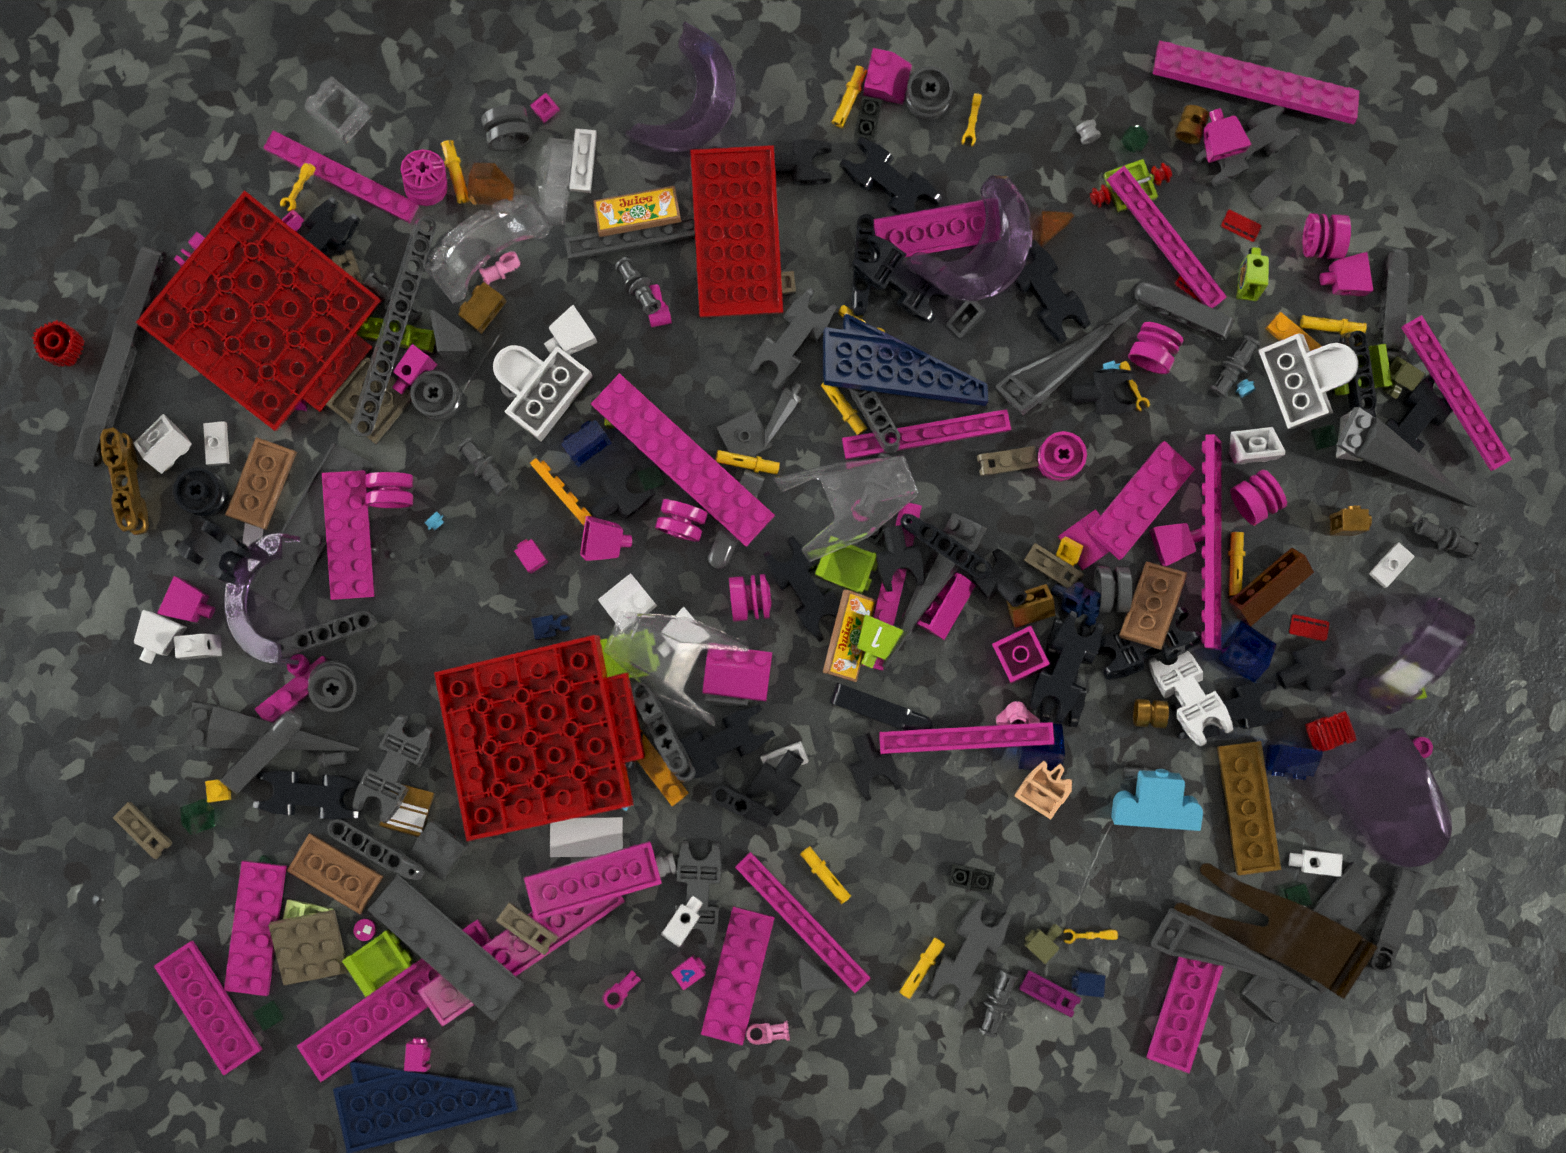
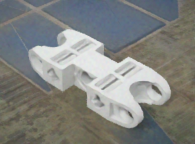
M1189 651L1177 656V661L1172 665H1165L1154 657L1148 660L1154 682L1163 697L1167 698L1175 694L1182 705L1181 708L1177 709V719L1187 735L1198 746L1206 744L1202 731L1208 725H1216L1220 729L1223 728L1226 733L1233 731V725L1227 708L1217 692L1214 691L1205 695L1198 682L1203 680V671Z

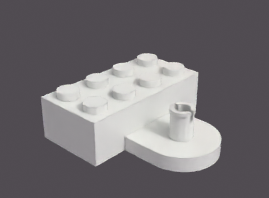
M1299 333L1258 350L1289 429H1294L1332 414L1333 410L1326 392L1351 381L1358 369L1357 356L1350 347L1340 343H1331L1310 351L1304 335Z
M508 346L496 355L493 363L496 378L501 384L517 395L505 410V413L541 442L593 377L587 368L558 346H556L544 362L524 347Z

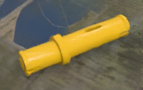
M856 66L850 82L846 84L847 89L831 121L837 127H844L858 93L862 91L861 86L868 72L862 66Z
M448 140L443 141L441 147L445 156L444 164L448 167L457 203H461V201L462 203L469 202L470 197L460 167L461 159L457 157L454 141L450 140V143Z
M1302 315L1300 320L1301 329L1337 332L1339 335L1352 331H1362L1365 334L1367 328L1366 323L1351 322L1344 318L1342 320Z
M823 382L821 387L843 415L842 419L844 422H848L856 435L864 433L868 428L857 415L858 411L852 408L838 387L824 385Z
M717 450L715 457L717 463L751 469L755 473L761 471L777 475L780 466L779 462L765 460L760 456L755 458Z
M1231 532L1230 551H1228V556H1230L1229 596H1235L1242 590L1243 556H1245V551H1243L1244 532Z
M811 846L800 853V856L812 868L811 872L818 875L840 904L846 902L851 897V894L847 892L825 865L824 859L821 860Z
M934 937L925 953H921V959L899 991L908 999L912 997L930 967L936 964L935 960L945 946L936 937Z

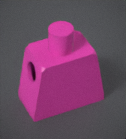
M1221 109L1211 111L1209 115L1212 122L1208 123L1203 130L1208 163L1246 152L1251 146V142L1236 116L1224 118Z
M1363 252L1334 261L1329 266V272L1320 273V284L1322 286L1331 285L1334 295L1367 296L1373 291L1368 253Z
M412 344L393 371L399 378L392 388L402 395L409 385L412 386L419 375L432 371L437 364Z
M586 516L580 555L585 561L618 558L621 547H631L632 536L623 535V528L619 524Z
M1187 523L1158 526L1149 530L1160 565L1164 567L1196 552L1194 543L1204 540L1202 530L1199 528L1190 531Z
M174 576L158 614L197 623L200 616L211 619L215 612V607L206 604L209 598L208 594L186 580Z

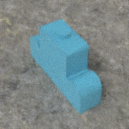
M1156 769V771L1140 770L1137 776L1135 796L1128 791L1118 792L1113 799L1111 818L1115 825L1201 831L1203 809L1193 796L1183 797L1185 781L1179 773H1171L1164 769Z

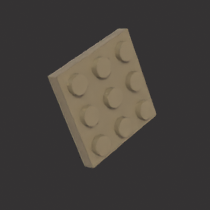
M366 356L326 403L329 408L350 424L371 362ZM376 364L377 370L383 373L384 370ZM392 376L389 378L374 429L369 436H366L375 444L378 443L412 401L411 391L408 389L401 395L392 388L393 384L397 381ZM376 381L371 382V391L374 393L378 392L379 384ZM369 401L364 404V410L367 413L373 410V405ZM360 421L357 425V429L361 433H364L367 429L363 421Z
M335 909L269 923L283 985L348 973L347 968L342 962L346 955Z

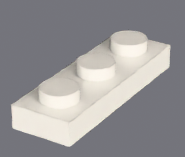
M575 129L569 187L572 192L591 193L597 137L596 130Z

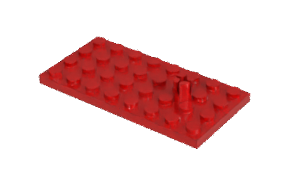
M774 145L690 150L700 318L782 314L783 299Z

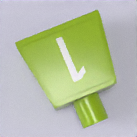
M865 614L857 646L858 649L865 651L861 664L873 669L877 657L886 660L903 635L904 630Z

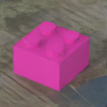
M1031 626L992 644L1011 685L1040 672L1041 669L1050 667V663Z

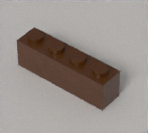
M1290 548L1228 602L1237 618L1251 627L1311 576L1314 571L1304 554L1294 548Z

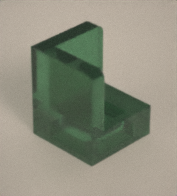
M205 799L180 807L181 825L190 835L215 827V809Z

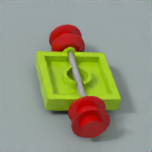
M1143 159L1124 165L1152 201L1158 198L1153 182L1157 186H1161V181L1164 180L1166 183H1169L1172 177L1171 168L1164 163H1161L1159 169L1153 166L1151 174H1149ZM1122 167L1105 172L1103 175L1105 181ZM1107 181L1108 187L1102 184L1101 190H1097L1095 187L1092 188L1090 199L1093 205H1097L1098 208L1101 207L1102 202L1108 205L1112 197L1118 213L1128 210V207Z

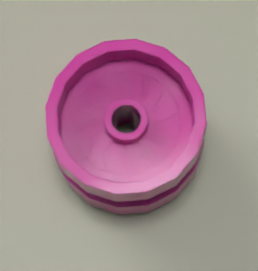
M1065 431L1049 436L1037 452L1038 468L1041 473L1048 479L1058 482L1074 477L1081 471L1087 458L1086 446L1081 438ZM1061 454L1064 458L1060 459L1058 456Z
M377 472L365 475V486L373 490L365 494L366 506L375 508H407L413 506V494L405 491L413 487V476L411 474Z
M664 499L660 510L663 514L670 517H658L655 529L675 538L699 542L702 530L692 524H705L708 513L682 502Z

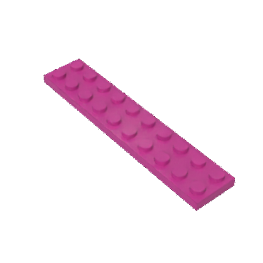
M1159 41L1153 68V74L1350 124H1355L1357 120L1359 90L1295 75L1290 72L1275 70L1270 67L1255 65L1250 62L1235 60L1230 57L1215 55L1210 52H1203L1170 42Z
M620 373L591 403L592 407L745 547L775 517L767 507Z
M1214 434L1206 435V441L1202 442L1203 454L1206 453L1205 462H1202L1203 475L1205 474V483H1202L1203 496L1205 495V504H1202V516L1205 517V525H1202V537L1205 538V546H1202V558L1205 559V567H1202V580H1205V588L1202 589V601H1205V610H1202L1201 617L1202 622L1205 623V631H1202L1201 640L1202 644H1205V648L1221 650L1222 441Z
M622 895L536 920L558 936L555 943L552 942L548 947L549 951L546 955L624 903L625 900ZM533 911L528 914L530 917L535 919ZM508 929L481 946L515 976L546 956ZM540 934L536 940L542 942L545 936ZM441 974L418 989L419 994L442 1027L474 1005Z
M478 919L463 929L480 946L491 940V937ZM421 958L297 1045V1048L319 1081L322 1082L426 1009L428 1005L419 994L418 989L440 974Z

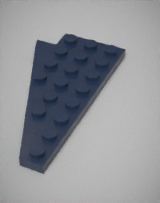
M845 314L843 317V329L824 328V385L986 406L988 403L987 383L849 314Z
M359 1061L349 1063L353 1083L333 1088L347 1153L361 1151L519 1109L514 1087L432 1073L404 1071L401 1068Z

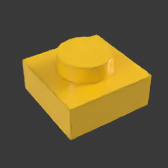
M1065 536L1060 542L1056 556L1074 566L1078 563L1084 546Z
M219 779L205 781L207 803L231 800L230 789L221 783Z

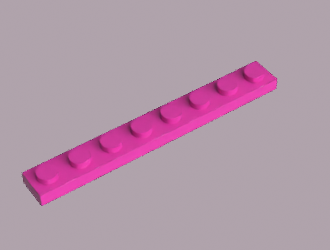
M274 130L263 147L265 151L299 168L304 163L312 164L316 168L314 176L409 224L419 208V205L410 201V199Z
M1123 166L1111 175L1106 181L1199 300L1211 308H1214L1227 296L1127 168Z
M1421 315L1401 327L1490 471L1512 460L1423 316Z
M1005 409L897 428L900 434V447L897 451L1011 431L1008 411ZM873 433L842 438L845 460L887 453L881 448ZM887 438L885 440L889 444L896 442L894 438Z
M901 501L895 526L901 525L900 521L904 514H912L919 518L922 506ZM902 527L906 547L913 546L915 536ZM900 568L894 572L893 581H891L893 591L886 592L883 582H881L873 618L894 626L907 569ZM877 657L873 668L883 670L884 659Z
M1053 722L879 732L881 754L1054 744Z
M751 852L735 866L854 993L870 979V976Z

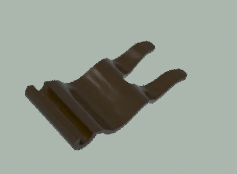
M1210 863L1202 864L1200 866V873L1233 898L1266 915L1269 918V923L1262 927L1212 915L1184 903H1177L1174 906V910L1187 916L1192 915L1247 948L1285 964L1315 980L1342 999L1346 998L1378 948L1353 930L1294 901L1245 884Z

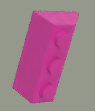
M955 572L918 620L916 626L945 640L976 585L962 574Z
M709 644L703 693L766 701L772 652Z

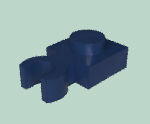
M553 615L531 619L535 640L557 636L556 630L558 629L563 632L571 630L570 626L562 627L561 622L569 619V617L562 615L557 620H554Z

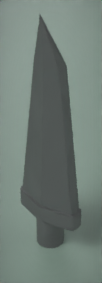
M794 382L790 390L783 388L765 431V447L800 402L801 398L797 395L801 388L800 384Z

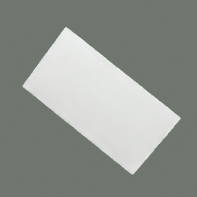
M623 817L573 818L550 823V857H596L623 849Z

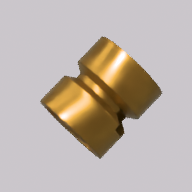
M1197 105L1185 106L1181 122H1179L1175 132V137L1188 144L1200 143L1203 136V128L1206 127L1210 117L1209 112Z
M1146 699L1135 700L1133 709L1134 726L1148 727L1151 724L1154 728L1167 727L1169 717L1167 701L1154 700L1151 704Z

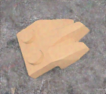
M1043 761L1026 776L1014 796L1051 820L1060 805L1065 802L1071 793L1072 780L1060 779L1065 770L1061 763L1052 771H1049L1047 763Z

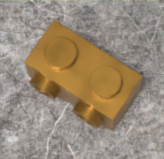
M485 282L481 286L475 287L472 292L473 296L468 302L465 301L461 305L458 314L464 322L480 334L484 332L507 302L504 296Z
M1348 506V509H1341L1331 514L1330 536H1356L1369 531V527L1372 525L1369 509H1361V506Z
M1047 584L1025 590L1027 597L1018 607H1012L1007 601L1008 612L1015 628L1056 616L1054 599Z

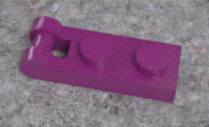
M1029 969L1018 987L1019 990L1071 1018L1075 1013L1073 1010L1076 1004H1079L1082 999ZM1064 997L1069 999L1066 1007L1061 1005Z

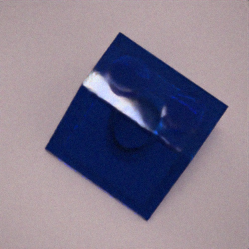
M596 420L585 422L580 427L581 430L575 434L573 432L564 437V442L561 443L577 467L612 444L608 435Z
M1240 621L1223 646L1218 659L1254 683L1269 668L1277 644L1253 627Z
M1053 723V745L1018 746V769L1033 770L1043 761L1047 763L1049 771H1052L1060 763L1063 766L1065 747L1062 724Z
M1268 745L1265 769L1272 771L1271 775L1285 777V773L1293 774V779L1306 780V776L1314 777L1323 756V751L1285 745Z

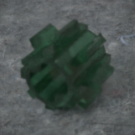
M1130 126L1122 135L1123 139L1121 142L1128 151L1135 153L1138 150L1140 152L1148 143L1149 135L1142 126Z

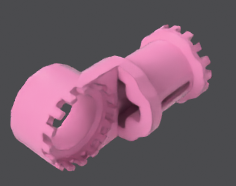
M508 252L503 254L499 261L495 262V265L486 269L480 268L479 271L482 277H484L483 281L490 285L491 282L500 278L506 279L504 274L515 271V268L518 269L521 264L515 252Z
M788 1021L775 1025H770V1023H754L748 1027L746 1033L749 1042L756 1045L772 1043L773 1040L781 1039L790 1041ZM753 1028L761 1029L762 1037L760 1039L754 1040L750 1037V1032Z

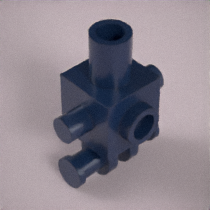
M1080 582L1073 584L1069 588L1058 583L1053 586L1051 594L1062 600V610L1068 613L1070 611L1076 612L1078 618L1085 614L1087 616L1085 619L1087 625L1096 624L1095 618L1099 615L1101 604L1099 602L1101 597L1099 592L1085 588L1084 584Z

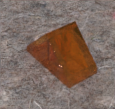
M1042 211L1039 217L1038 244L1041 247L1047 244L1072 221L1074 214L1072 212Z

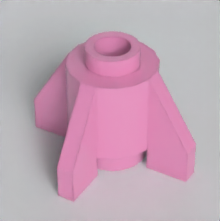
M1018 701L1008 704L996 717L997 725L1040 723V720L1027 710L1026 705Z

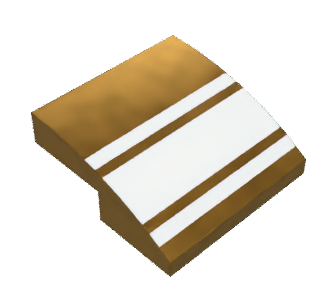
M404 785L409 790L400 808L387 823L380 821V827L419 837L424 831L428 820V812L435 795L429 791Z

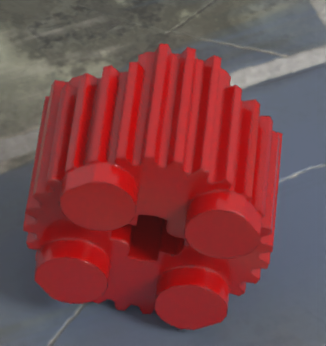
M58 320L52 323L48 322V325L45 323L44 327L41 326L39 329H35L36 332L33 333L35 336L32 339H34L33 344L36 345L34 346L35 352L38 353L41 359L58 367L75 365L76 359L80 358L79 354L82 355L81 350H83L82 346H84V339L79 335V332Z
M1346 711L1336 713L1330 717L1325 716L1305 724L1315 752L1331 750L1343 745L1344 742L1348 744L1357 740Z

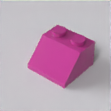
M873 48L863 96L903 105L912 64L894 52Z
M1096 509L1057 536L1060 541L1066 536L1084 546L1077 563L1081 570H1084L1110 552L1088 532L1100 517Z

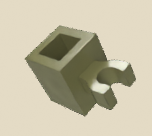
M1397 356L1389 366L1391 378L1393 379L1392 385L1386 386L1383 391L1397 399L1403 386L1413 391L1420 384L1425 373Z
M1055 923L1046 934L1038 928L1035 931L1032 929L1025 936L1024 939L1026 941L1024 945L1046 964L1060 949L1053 941L1063 930Z

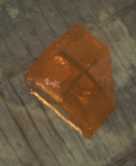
M474 162L469 174L468 197L472 204L513 205L514 184L495 163Z

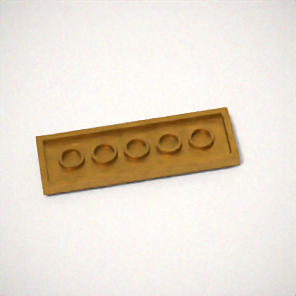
M1261 741L1218 746L1217 751L1236 875L1281 870Z

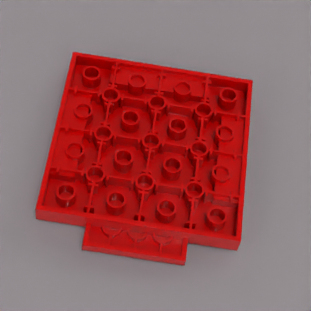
M244 190L136 323L274 431H278L303 399L321 412L326 403L364 357L369 354L373 347L358 336L357 333L383 301Z
M599 635L583 637L434 672L466 841L634 806L625 763L646 758L629 674L623 673L610 677L607 676Z

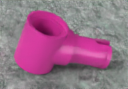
M659 285L648 286L654 297L661 302L660 309L654 314L649 315L651 328L671 324L669 308L662 300Z
M631 970L619 984L615 983L611 988L604 991L602 995L603 1003L611 1009L619 1008L623 1000L628 996L627 993L641 979ZM612 992L618 994V1001L615 1004H609L607 1001L608 995Z

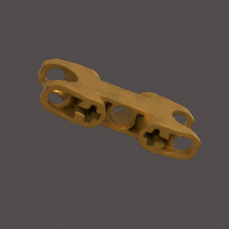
M114 427L104 429L100 436L103 461L109 468L113 489L111 503L116 523L124 532L130 531L133 535L145 534L149 527L146 502L140 494L136 474L138 461L133 441L128 434H121ZM110 433L115 434L111 442L112 445H109L106 441V437ZM123 438L127 440V446H125ZM127 477L128 482L122 487V480ZM123 517L126 521L127 527H125L122 524ZM139 518L143 521V527L140 530H135Z

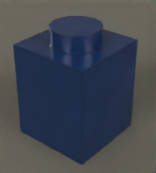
M1076 970V976H1072L1071 987L1077 995L1104 997L1106 975L1100 972Z

